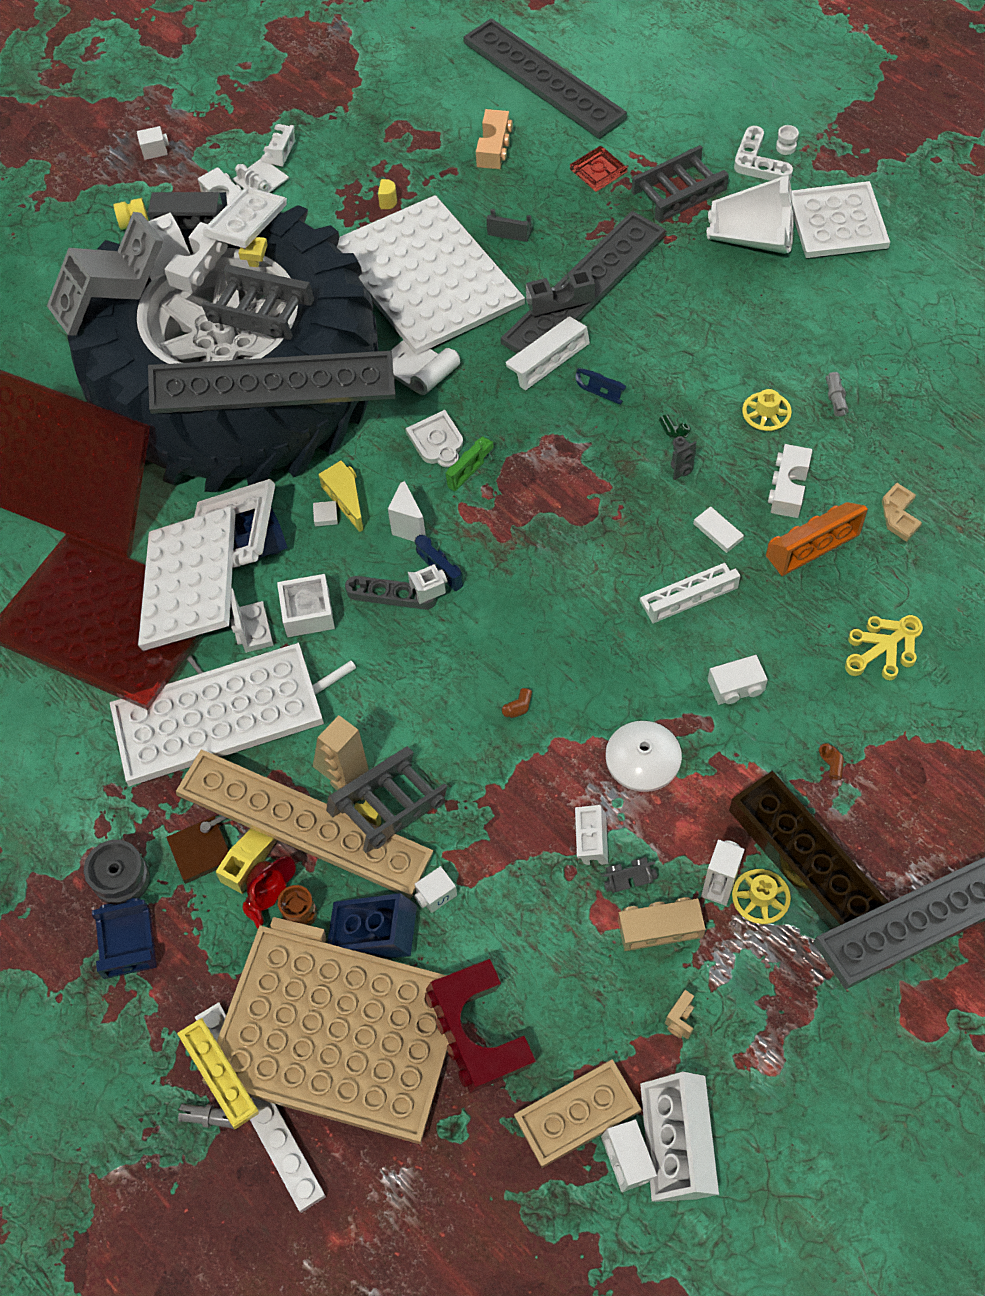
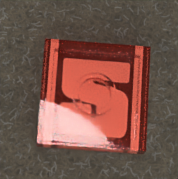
M601 145L570 164V170L596 192L627 173V167Z

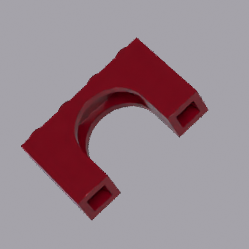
M491 959L431 981L425 993L428 1006L431 1009L434 1008L437 1015V1028L441 1034H445L449 1043L447 1045L449 1056L453 1061L456 1060L460 1069L458 1071L460 1082L463 1087L468 1088L469 1093L527 1070L536 1062L525 1035L500 1046L488 1048L472 1042L462 1029L461 1011L463 1006L473 1000L496 992L501 985Z

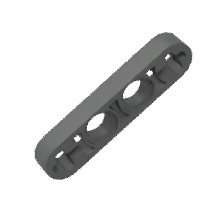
M353 576L345 583L346 593L353 600L424 610L433 608L437 602V597L419 604L417 593L415 599H413V592H416V589H411L410 583ZM356 585H360V588H357V591H353L352 588H355ZM377 587L386 589L382 595H375L373 591ZM401 590L409 592L406 598L401 599L396 596L397 592Z

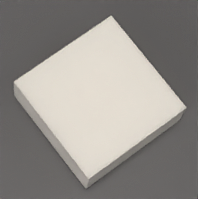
M336 501L313 503L315 527L338 524Z

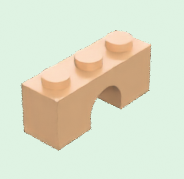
M485 109L482 122L483 138L479 137L476 148L477 167L501 169L502 161L506 160L507 150L505 146H509L510 135L508 132H512L513 121L509 120V111Z

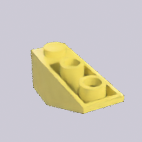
M250 828L229 850L216 870L220 882L243 894L246 890L247 877L257 863L266 859L277 840Z

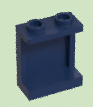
M133 898L123 904H105L100 906L99 909L92 910V917L96 921L99 961H96L97 972L103 979L157 968L151 912L144 899Z

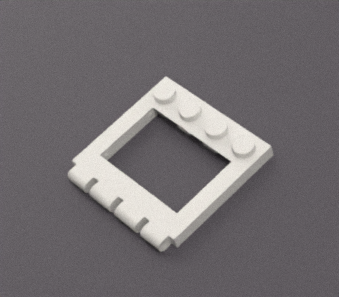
M270 479L197 502L194 517L229 506L236 511L235 514L255 508L248 546L233 550L232 568L256 562L258 556L263 553L275 483Z

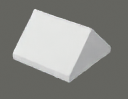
M405 481L401 482L388 507L391 531L394 536L415 542V537L419 536V534L426 536L424 519Z

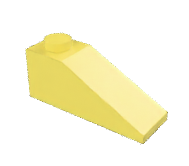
M339 461L318 474L321 487L333 501H336L340 510L357 530L361 532L363 531V524L355 482L357 476L352 467H347L342 461Z

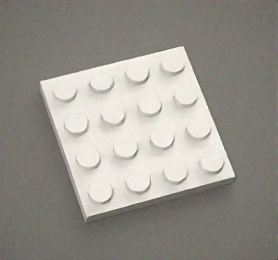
M870 181L792 190L791 203L794 221L805 258L889 248L890 240Z

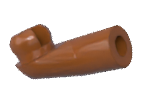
M527 688L520 689L518 700L503 705L502 714L510 718L526 714L532 691Z
M824 743L819 747V753L821 758L830 766L829 778L835 781L841 780L844 763L843 755L834 746Z

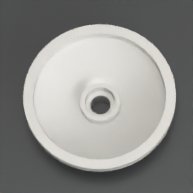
M635 721L620 727L611 736L606 747V764L609 772L618 783L634 791L649 792L665 787L676 777L681 766L682 753L678 740L667 728L654 722ZM646 746L649 749L647 751H643L640 749V747Z

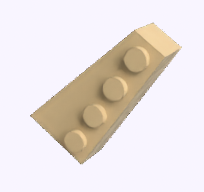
M340 715L317 737L313 767L330 780V784L336 790L341 789L369 771L359 730Z

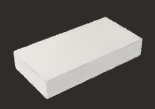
M709 507L694 519L693 524L726 553L744 539V535L712 507Z

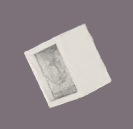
M325 574L277 582L282 620L287 638L335 629Z

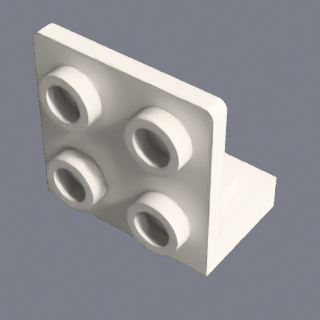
M232 588L230 602L232 619H230L237 644L243 645L245 653L274 646L263 601L239 607Z

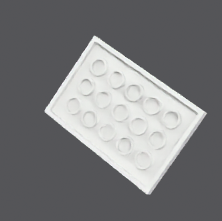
M231 506L149 532L138 646L143 651L229 626L236 512Z

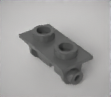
M678 436L673 440L674 452L671 467L674 470V480L681 476H687L693 470L696 441L689 444L682 436Z
M643 857L632 860L631 866L622 868L621 864L606 867L607 872L600 873L602 877H607L608 881L604 882L606 892L611 891L615 893L629 889L628 878H633L635 887L653 883V880L658 879L656 870L650 869V865L655 864V861H647V858Z

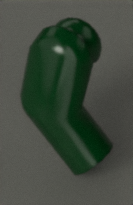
M663 415L659 419L668 436L674 438L678 436L686 438L690 432L688 424L681 423L679 426H676L669 415Z

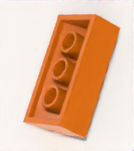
M849 502L840 506H833L827 513L811 518L808 523L802 526H795L781 537H774L768 543L766 557L780 575L784 576L859 536L868 508L865 505Z

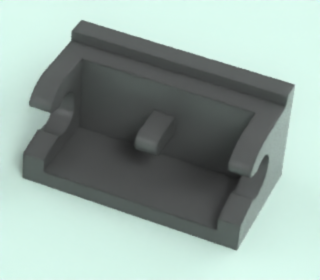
M490 209L491 215L487 216V235L524 242L528 241L532 230L531 215H527V221L497 217L496 210Z

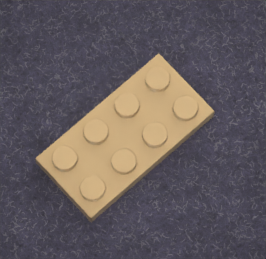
M612 1059L514 1114V1117L541 1168H544L600 1136L607 1128L617 1126L640 1113L642 1109Z

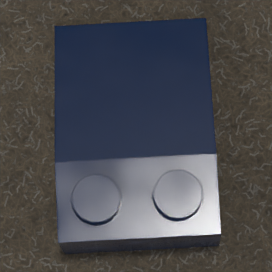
M272 507L263 553L258 556V560L263 556L278 554L283 549L288 548ZM255 508L235 514L234 542L237 549L249 544Z
M401 893L336 901L333 903L327 944L380 958L411 956L417 905Z

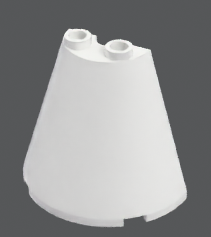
M789 175L712 201V210L708 211L710 227H707V239L783 254L791 252L794 214L791 203L792 190Z

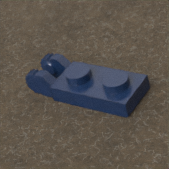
M420 534L415 537L416 552L428 566L435 564L438 571L442 569L447 578V584L454 591L463 587V574L459 567L455 564L452 566L442 551H437L432 547L430 538Z

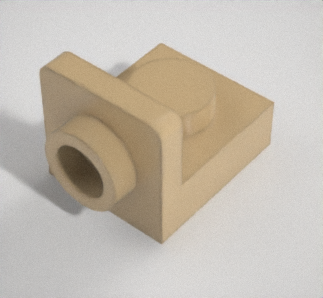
M686 990L668 1014L665 1024L668 1026L667 1029L676 1037L682 1038L683 1036L689 1039L693 1028L681 1019L687 1021L695 1007L691 1005L694 995Z

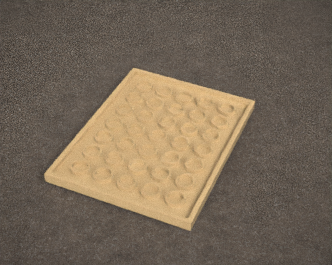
M259 926L217 1043L250 1097L421 1145L448 1051L447 1045L449 1044L445 1034H441L437 1028V1015L434 1008L431 1009L428 1006L425 993L431 981L447 975Z

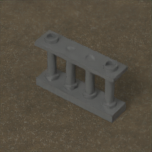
M701 145L632 178V194L635 195L644 191L656 204L655 219L659 223L727 190L729 174L725 170L713 174L701 161L703 149ZM695 166L706 179L696 182L686 170ZM678 174L689 187L679 190L669 178ZM661 182L672 195L662 199L652 186Z
M226 265L223 274L228 286L216 304L203 301L201 305L207 320L212 323L291 340L292 334L288 324L290 316L298 304L311 306L314 296L310 282ZM236 290L247 292L237 308L226 306ZM256 295L268 296L258 313L247 311ZM277 299L288 301L278 318L268 316Z
M408 746L328 796L326 811L333 818L339 813H346L365 833L366 837L363 847L365 853L374 848L379 849L388 838L431 809H438L445 802L448 786L444 783L433 790L411 768L414 752ZM399 774L405 775L422 792L424 797L414 803L392 779ZM379 787H385L401 803L405 810L395 816L372 792ZM359 800H366L386 822L374 829L354 808L353 804Z

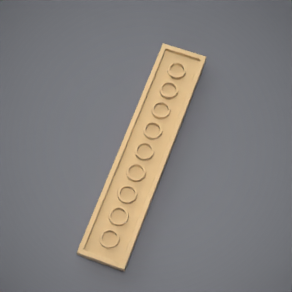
M202 749L176 790L177 796L382 887L396 893H401L410 899L416 890L415 883L420 881L433 855V850L397 834L388 838L379 849L374 848L365 853L363 847L366 835L346 813H339L332 818L326 811V803ZM370 823V824L373 826L374 829H376V828L379 827V826H376V825Z

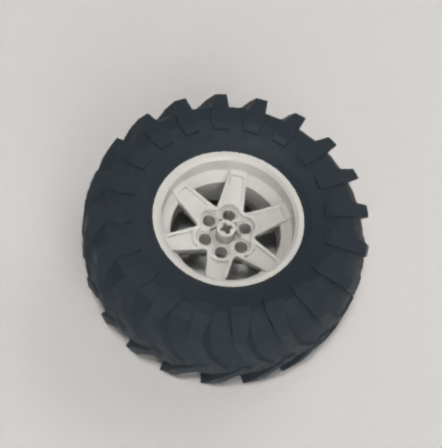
M221 192L220 197L224 209L228 205L226 192ZM297 205L284 213L280 212L257 236L266 238L268 244L263 261H259L258 267H249L247 260H240L239 258L240 247L228 244L226 252L221 255L215 267L209 271L202 285L198 286L193 294L170 286L166 275L152 281L149 277L140 299L91 297L77 335H67L71 358L84 397L95 416L101 420L99 423L107 438L111 440L118 439L128 447L127 458L131 463L139 467L145 463L152 462L165 468L163 482L172 485L185 475L206 478L204 492H217L224 479L246 477L249 486L267 480L271 471L285 467L295 477L305 472L317 447L329 454H332L340 447L346 435L348 424L360 423L369 400L151 414L149 410L148 365L378 351L375 315L372 314V298L359 278L362 274L361 266L354 253H342L337 248L340 237L339 232L333 226L329 225L318 229L305 224L308 209ZM180 229L190 254L194 255L188 238L194 229ZM105 240L97 250L118 251L120 244ZM226 265L310 282L314 301L311 306L298 304L290 316L288 324L292 334L291 340L274 338L263 333L212 323L207 320L201 304L203 301L215 304L218 302L228 286L223 274ZM236 290L226 306L237 308L247 292ZM256 295L247 311L258 313L268 296ZM277 299L268 316L278 318L288 301Z

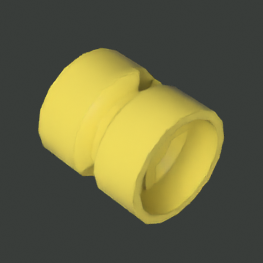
M142 198L131 200L130 204H127L125 201L114 204L120 230L127 229L133 212L142 213L148 220Z

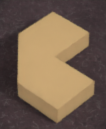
M896 483L883 497L882 506L887 529L907 542L921 527L922 522L904 511L915 500L916 495Z

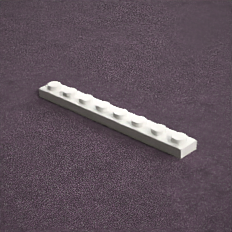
M220 1003L195 1016L196 1020L200 1018L204 1020L216 1042L226 1018ZM250 1097L259 1111V1114L250 1119L298 1210L302 1213L326 1196L277 1106L274 1103Z

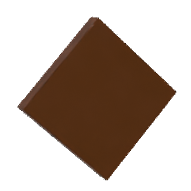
M215 816L166 837L185 884L216 871L229 852L218 824L212 826L208 833H203L200 830L202 822H211L216 819Z

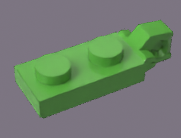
M482 436L475 441V444L468 451L463 453L462 457L454 465L448 468L445 475L449 489L456 491L484 463L483 458L494 448L493 441Z

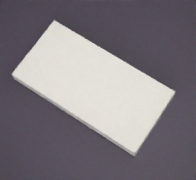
M246 186L203 229V234L211 239L246 248L287 205V198Z

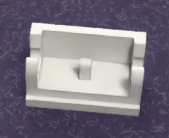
M277 124L274 129L281 130L283 134H273L269 146L264 147L263 151H265V154L261 158L264 163L283 166L295 143L294 126Z
M602 806L576 807L577 857L581 858L586 865H590V860H598V863L601 865L608 864L606 814Z
M636 1119L606 1129L601 1138L621 1192L647 1184L649 1180L657 1177Z

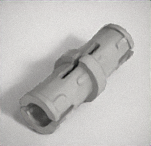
M831 372L825 377L829 390L828 398L832 402L834 414L836 416H844L849 412L845 400L846 390L842 387L840 374L838 372Z
M182 1103L179 1110L191 1114L179 1113V1122L199 1123L207 1128L214 1125L234 1129L229 1120L226 1119L227 1117L223 1110L214 1108V1105L207 1104L206 1107Z

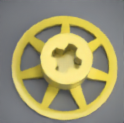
M766 389L751 395L746 399L742 408L746 422L752 427L763 431H773L784 427L789 422L792 414L789 402L772 389ZM781 402L785 405L787 410L779 408ZM747 406L756 409L754 412L747 414ZM776 414H778L779 416L787 415V417L783 422L780 423ZM759 415L762 416L760 425L754 423L751 419L757 418ZM767 418H771L775 426H764Z
M754 869L743 873L736 880L732 891L735 908L742 917L753 923H774L786 914L790 906L791 897L787 884L779 875L769 870ZM759 875L754 879L750 878V876ZM743 880L750 887L748 891H738V887ZM782 892L785 893L786 899L784 906L775 899L776 895ZM737 897L750 898L751 902L745 910L741 908ZM769 905L781 910L776 916L768 918ZM756 906H759L763 919L750 916L749 913Z

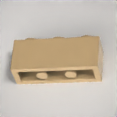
M689 897L677 899L675 903L669 904L655 902L645 908L630 906L624 908L618 915L624 951L700 939L704 937L706 930L699 899L691 900Z

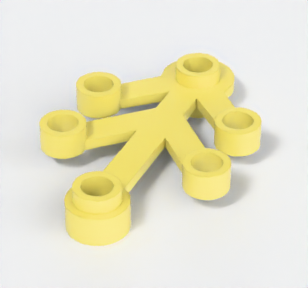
M913 615L905 616L900 621L885 620L872 616L866 625L871 633L853 629L849 634L848 641L854 646H859L862 642L875 643L877 645L863 655H850L845 663L847 673L851 676L861 675L868 663L886 651V665L882 670V676L886 680H894L898 674V667L896 666L897 643L904 639L905 651L902 653L900 662L905 667H912L917 659L914 653L915 638L920 636L923 626L920 619ZM871 623H877L878 626L874 627ZM881 629L895 631L891 635L877 634ZM857 635L860 639H854L852 636ZM904 657H910L912 661H907ZM852 665H855V666H857L859 669H854V668H852L851 666H852ZM886 670H892L894 674H889Z

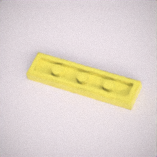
M200 1018L178 1032L179 1038L234 1130L258 1115V1109L204 1020Z

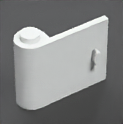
M403 340L391 350L394 378L421 395L427 394L460 365L459 354L450 348H445L439 354L428 349L415 355Z

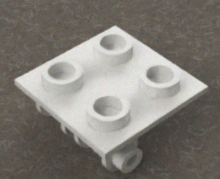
M261 158L248 168L244 164H238L235 168L237 176L232 180L243 189L247 186L270 193L288 180L289 177L272 164L262 162Z

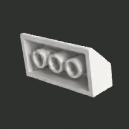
M680 1072L641 1083L646 1147L657 1173V1177L650 1180L652 1201L694 1200L719 1195L705 1076Z

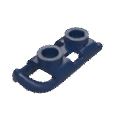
M583 368L576 370L575 379L582 389L619 405L622 404L623 401L620 400L621 393L626 389V385L620 381L604 377V375L592 370L589 371ZM581 373L590 377L587 386L581 381ZM601 387L607 389L608 393L601 392Z

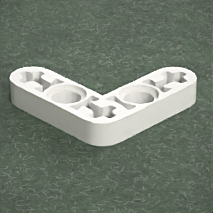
M759 126L748 127L735 157V171L740 174L770 181L789 175L791 180L792 165L757 156L763 142L764 131ZM752 148L754 151L749 152L745 151L744 149ZM760 166H765V167H767L768 169H767V170H761V169H759L758 167H760Z

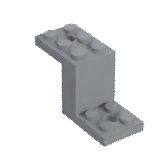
M132 213L118 251L68 248L47 304L48 309L67 335H77L91 297L140 299L163 244V239L142 213Z

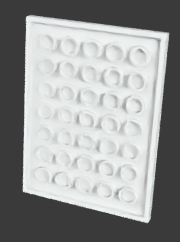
M436 195L339 238L337 248L342 253H354L362 270L359 278L365 289L370 293L372 301L415 355L525 304V297Z

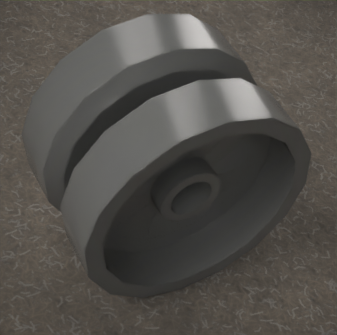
M109 840L100 843L91 850L85 860L83 870L85 880L99 899L106 904L119 905L129 899L140 898L149 885L150 873L148 865L139 851L131 843L124 840Z

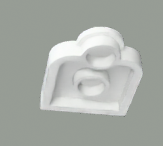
M446 410L406 428L407 436L426 463H438L442 467L449 468L458 461V452L462 449L463 438Z

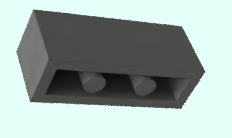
M152 192L148 214L150 220H153L171 212L180 229H195L200 222L209 224L223 210V205L219 192Z

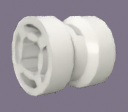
M785 125L779 129L776 150L780 154L790 155L795 152L799 134L796 127Z

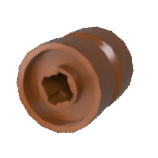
M292 885L286 887L280 893L277 905L284 920L309 926L315 922L317 909L311 893L305 887Z

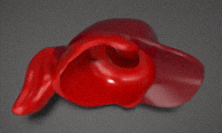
M284 855L273 863L268 861L257 863L247 877L246 889L248 896L243 903V912L255 923L257 929L264 923L262 911L276 903L280 893L286 888V884L295 874L296 865L289 855Z

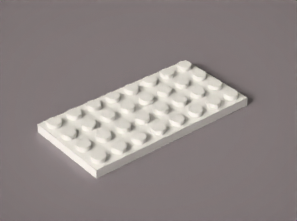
M299 643L110 702L123 770L128 786L191 767L201 749L222 757L324 724Z

